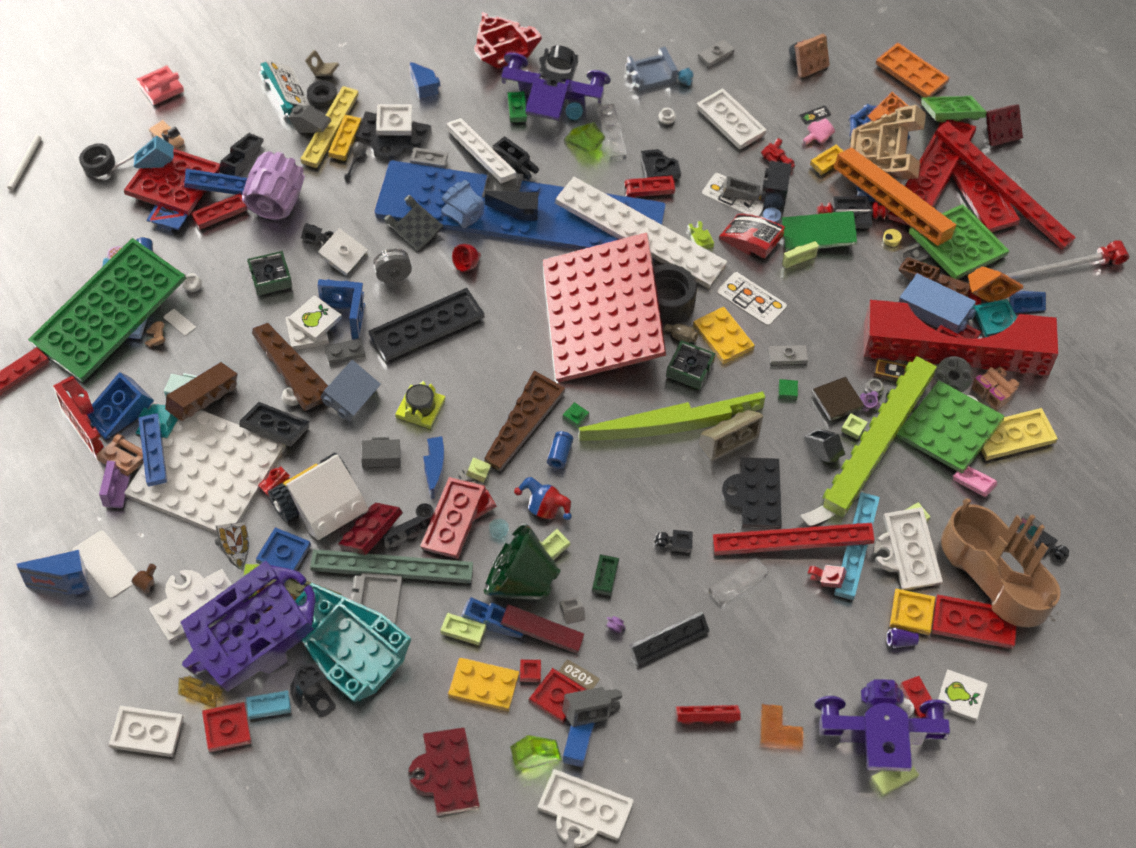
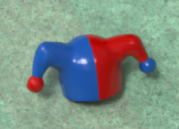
M528 477L519 487L514 489V494L517 496L522 495L523 490L527 488L530 490L531 498L528 509L533 514L546 519H554L560 507H563L565 512L563 518L565 520L572 518L570 513L571 500L561 495L556 487L542 485L533 477Z

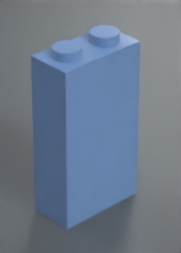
M916 274L899 297V302L908 303L910 309L920 320L937 328L942 325L957 334L965 330L967 321L972 319L976 313V309H974L975 300L919 274Z

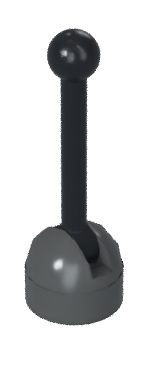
M355 142L352 147L354 158L347 173L344 174L345 180L351 178L350 173L357 158L363 157L366 153L367 147L363 143Z

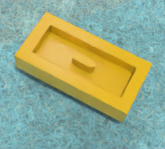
M836 144L810 161V165L819 174L823 175L834 167L837 155L843 152V150Z

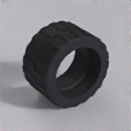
M675 264L658 265L653 268L656 289H674L683 295L682 298L672 301L658 297L661 322L664 325L682 323L694 311L697 294L696 279L689 270L682 266L680 267Z

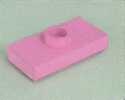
M970 466L967 467L963 474L957 472L953 476L954 481L984 497L997 486L996 480Z

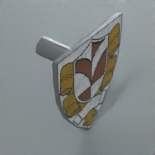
M246 522L217 525L218 538L215 539V544L217 546L221 545L230 562L240 570L246 560L249 546Z

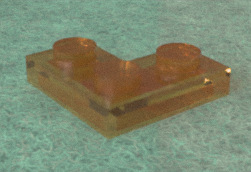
M762 704L760 746L802 750L803 727L782 725L783 706Z

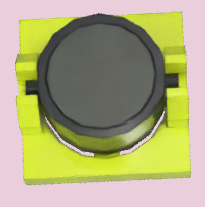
M421 382L420 384L410 385L395 413V417L431 429L446 400L445 396L436 393L432 384L426 386L425 382Z

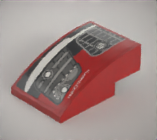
M737 214L720 234L719 239L748 255L753 252L765 259L784 236L785 227L763 217Z

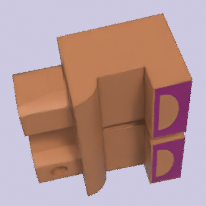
M991 367L984 375L980 374L975 378L971 389L982 399H985L995 411H998L1012 400L1020 384L1015 379H1011L1009 382L1006 381L1004 378L1007 373L1002 367L995 370Z

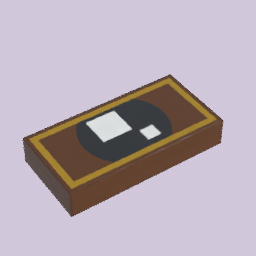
M877 358L874 377L897 382L900 375H905L907 365Z

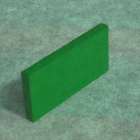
M853 211L782 217V226L785 227V252L815 241L819 245L818 248L857 245Z

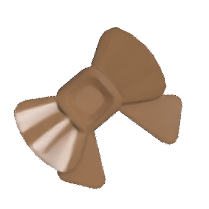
M163 322L153 323L146 331L148 334H154V338L145 342L148 347L151 348L165 342L166 339L163 337L162 331L165 326Z

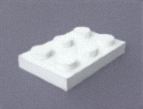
M120 706L109 741V747L173 757L183 722V715Z

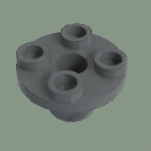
M956 356L947 357L938 364L934 378L937 382L941 381L962 393L972 384L973 370L966 360Z

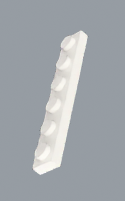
M461 118L446 123V129L500 183L516 178V171Z

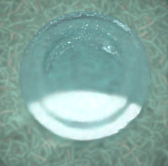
M495 519L489 524V532L495 538H502L509 531L508 523L503 519Z

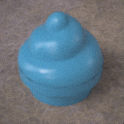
M689 67L678 72L677 79L681 83L690 86L694 73Z
M577 102L568 104L565 110L567 117L573 120L580 118L583 113L581 105Z

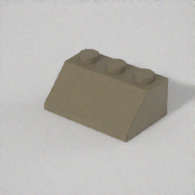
M751 410L737 413L733 418L721 421L717 426L704 430L700 434L699 446L708 458L713 461L758 438L763 415Z

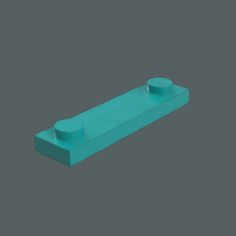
M260 63L261 71H259L262 81H266L280 105L282 115H286L288 118L294 108L293 105L285 99L268 63Z

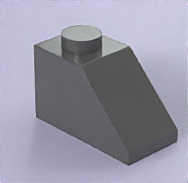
M298 105L293 108L292 113L288 116L298 133L323 132L332 121L330 117L310 105Z

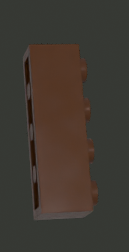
M222 362L218 363L166 395L165 410L180 421L192 417L210 403L219 400L226 393L233 391L237 386L238 373Z

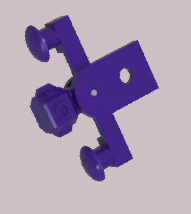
M874 679L867 683L866 687L860 691L861 702L867 708L864 716H840L839 710L845 708L846 702L837 696H824L817 699L814 703V707L821 711L819 721L820 736H840V742L866 743L867 770L911 772L910 745H922L924 739L947 740L950 734L949 719H945L944 715L951 710V705L948 702L939 699L926 701L919 708L921 713L926 714V719L908 718V714L898 707L904 702L903 691L899 689L898 684L894 680ZM890 745L894 752L886 753L883 750V746Z

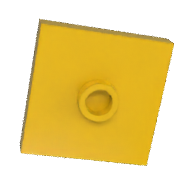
M895 589L889 627L930 635L936 597Z

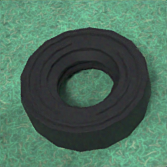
M329 81L313 82L307 89L309 103L317 108L330 107L337 97V89ZM319 91L329 93L328 96L322 98L316 96V93Z

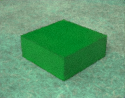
M779 379L778 399L797 400L798 380Z

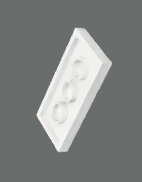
M723 88L696 104V108L739 149L766 135L767 129Z

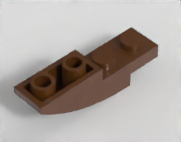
M907 257L898 268V271L910 281L913 280L916 274H919L966 297L971 293L969 283L940 274V268Z

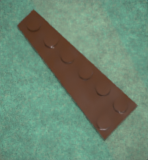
M269 323L254 327L252 330L253 336L263 351L266 352L269 360L275 363L277 366L276 370L279 374L283 375L286 385L292 388L294 391L293 395L303 410L306 411L322 404L323 401L320 396L328 387L326 382Z
M534 370L524 387L523 393L517 399L514 409L508 415L505 425L502 426L499 435L495 438L486 454L484 462L491 464L493 468L501 471L565 393V387Z

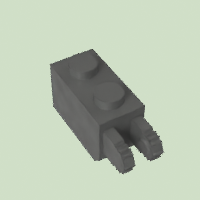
M603 687L565 694L562 711L572 727L607 720L609 712L620 709V702L618 700L622 699V692L619 689L605 691Z

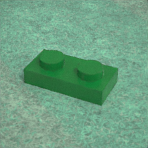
M524 91L507 92L510 122H526L527 114H525Z

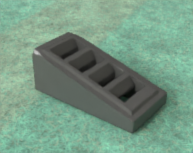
M730 176L726 177L722 187L723 197L759 200L760 185Z

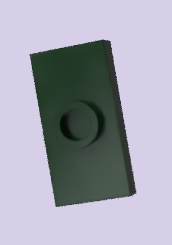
M600 554L592 592L612 595L619 558Z

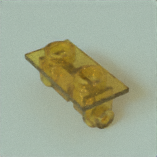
M190 675L179 678V695L216 708L217 698H220L223 693L220 687L209 683L202 686L203 681Z

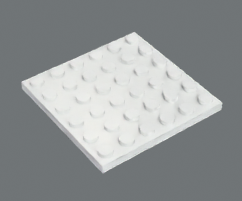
M199 410L192 417H188L184 421L178 419L169 437L162 438L167 483L148 487L143 463L124 493L126 498L217 534V525L239 523L261 489L258 484L269 476L270 471L274 468L286 445L239 427L238 424Z

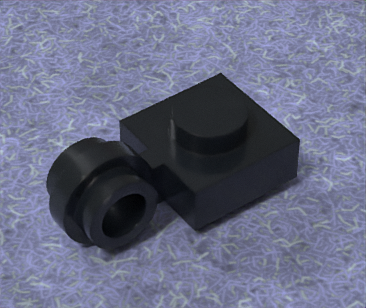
M305 223L301 238L318 244L319 241L325 244L334 232L327 231L323 234L321 228Z
M673 530L672 536H668L666 532H659L654 537V543L659 548H666L670 543L672 544L671 551L691 553L693 532Z
M1043 530L1035 544L1036 549L1038 550L1041 543H1044L1048 547L1044 555L1045 557L1050 552L1060 562L1067 560L1069 557V549L1064 545L1055 546L1058 540Z

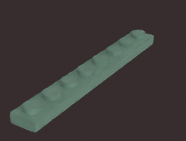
M313 549L310 569L311 571L357 575L362 573L399 575L402 578L471 583L473 562L379 554L363 555L353 552Z

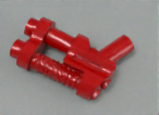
M780 138L774 144L769 143L761 151V155L769 162L781 160L782 163L791 164V170L796 166L795 162L785 155L786 152L783 149H779L783 143Z

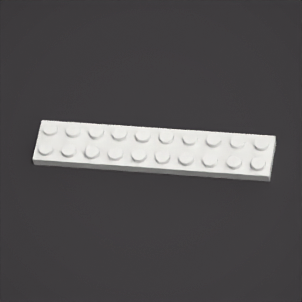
M576 177L570 180L555 199V204L618 239L647 232L652 258L663 264H675L684 267L691 272L697 283L708 289L726 266L727 261Z

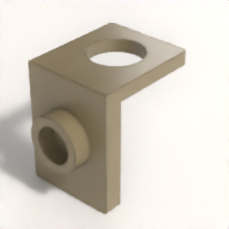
M313 50L305 59L314 76H331L339 67L338 62L324 63L316 50ZM313 57L317 59V65L315 67L312 65Z

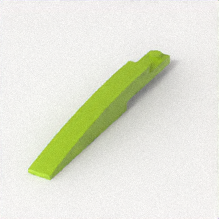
M762 391L691 408L689 402L579 427L578 439L579 441L629 439L718 425L721 421L731 419V416L737 413H743L747 410L758 411L764 408L766 397Z

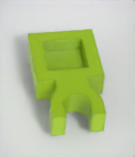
M701 221L697 223L698 228L693 227L692 223L688 224L692 242L704 249L714 247V241L708 229H702L703 224Z

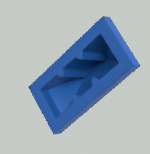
M1019 291L1009 297V303L1014 313L1045 311L1046 292Z

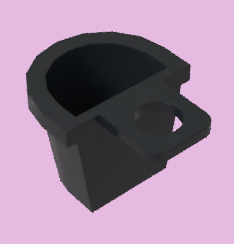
M314 664L300 666L290 685L291 697L299 710L309 704L316 715L323 718L336 708L335 702L327 693V691L335 687L334 684L327 679L318 666ZM321 700H326L329 706L325 710H319L317 703Z

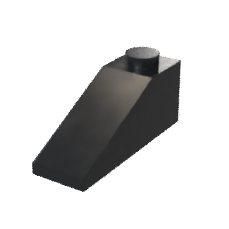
M485 191L486 206L519 220H538V192Z

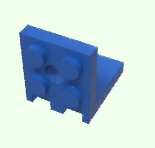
M318 279L319 299L331 308L351 310L349 316L352 340L360 338L365 303H363L364 292H362L363 283Z

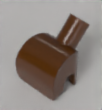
M150 563L146 571H139L132 578L131 583L145 595L150 592L152 585L155 587L153 574L157 566Z

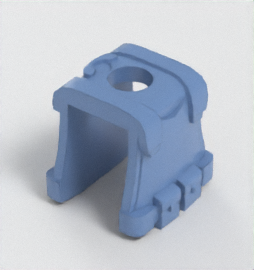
M466 180L456 183L442 197V201L447 204L442 208L441 213L454 219L462 228L475 223L484 214L483 199L476 195L470 183Z

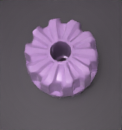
M270 151L264 152L258 157L248 175L242 196L243 203L246 204L251 212L272 220L285 219L290 214L299 197L305 178L303 167L297 166L295 159L292 157L288 159L283 153L276 152L273 154Z

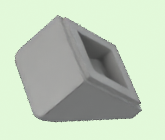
M579 597L559 602L567 624L585 620L584 606Z

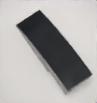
M248 133L230 147V153L220 160V173L238 176L254 158L264 142V138Z

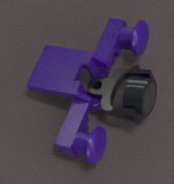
M561 45L552 46L550 53L549 49L545 48L544 55L539 58V74L522 70V67L528 66V60L523 55L512 52L507 53L504 56V60L508 63V66H504L501 76L503 84H506L507 80L518 82L519 91L530 94L525 114L555 121L560 119L565 99L569 100L570 103L577 102L585 106V97L587 96L598 99V104H601L604 96V86L611 82L610 76L600 70L587 72L586 77L591 81L590 84L572 81L579 62L578 55L570 48ZM548 62L550 66L559 70L571 69L569 73H556L548 70L546 63Z

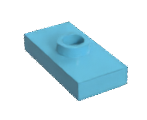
M288 690L246 697L249 719L291 713Z

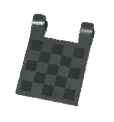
M407 195L405 203L412 209L399 222L390 214L384 219L389 227L394 229L419 251L443 228V225L419 205L411 195Z

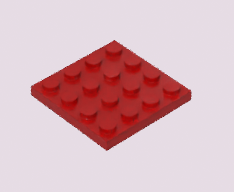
M173 149L174 157L170 163H167L162 168H140L124 188V194L189 216L206 190L184 187L186 169L219 174L220 164Z

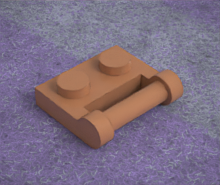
M117 434L113 441L97 454V460L105 465L107 461H115L117 469H120V473L127 477L144 463L142 448L125 440V437ZM122 446L125 449L137 454L138 456L134 457L128 454L127 452L119 449V447Z

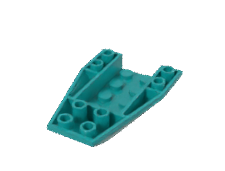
M311 583L310 585L313 588L316 599L312 623L314 630L304 637L302 642L327 679L354 702L375 694L404 662L412 640L411 637L382 613ZM305 591L295 600L299 606L306 603L307 595Z

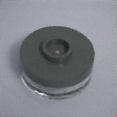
M392 248L384 250L373 261L376 277L384 283L400 282L407 278L412 271L409 255L402 249Z

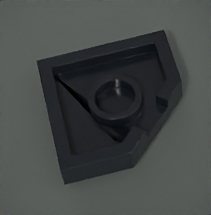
M659 149L641 151L640 156L646 178L673 176V179L681 178V170L677 159L673 157L670 159L663 155L664 152Z

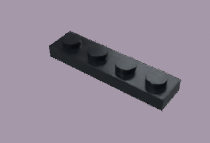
M699 612L629 646L635 664L639 666L710 632L704 613Z

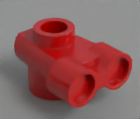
M281 466L278 469L274 468L270 471L269 477L261 481L258 486L268 495L269 490L289 480L290 475Z

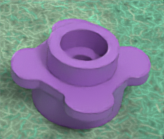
M876 391L860 395V399L864 404L863 411L867 412L869 409L880 408L881 404L878 402V393Z
M615 616L613 618L607 617V628L619 634L622 629L626 630L623 620Z

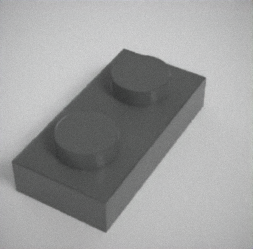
M361 338L324 346L329 365L366 357Z

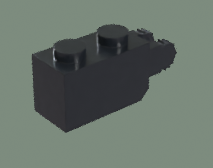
M506 136L493 145V150L516 173L523 174L525 180L531 179L530 172L538 173L539 168L530 161L528 152Z

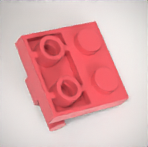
M168 66L137 79L138 85L153 105L184 92L183 86L178 81V73H172Z

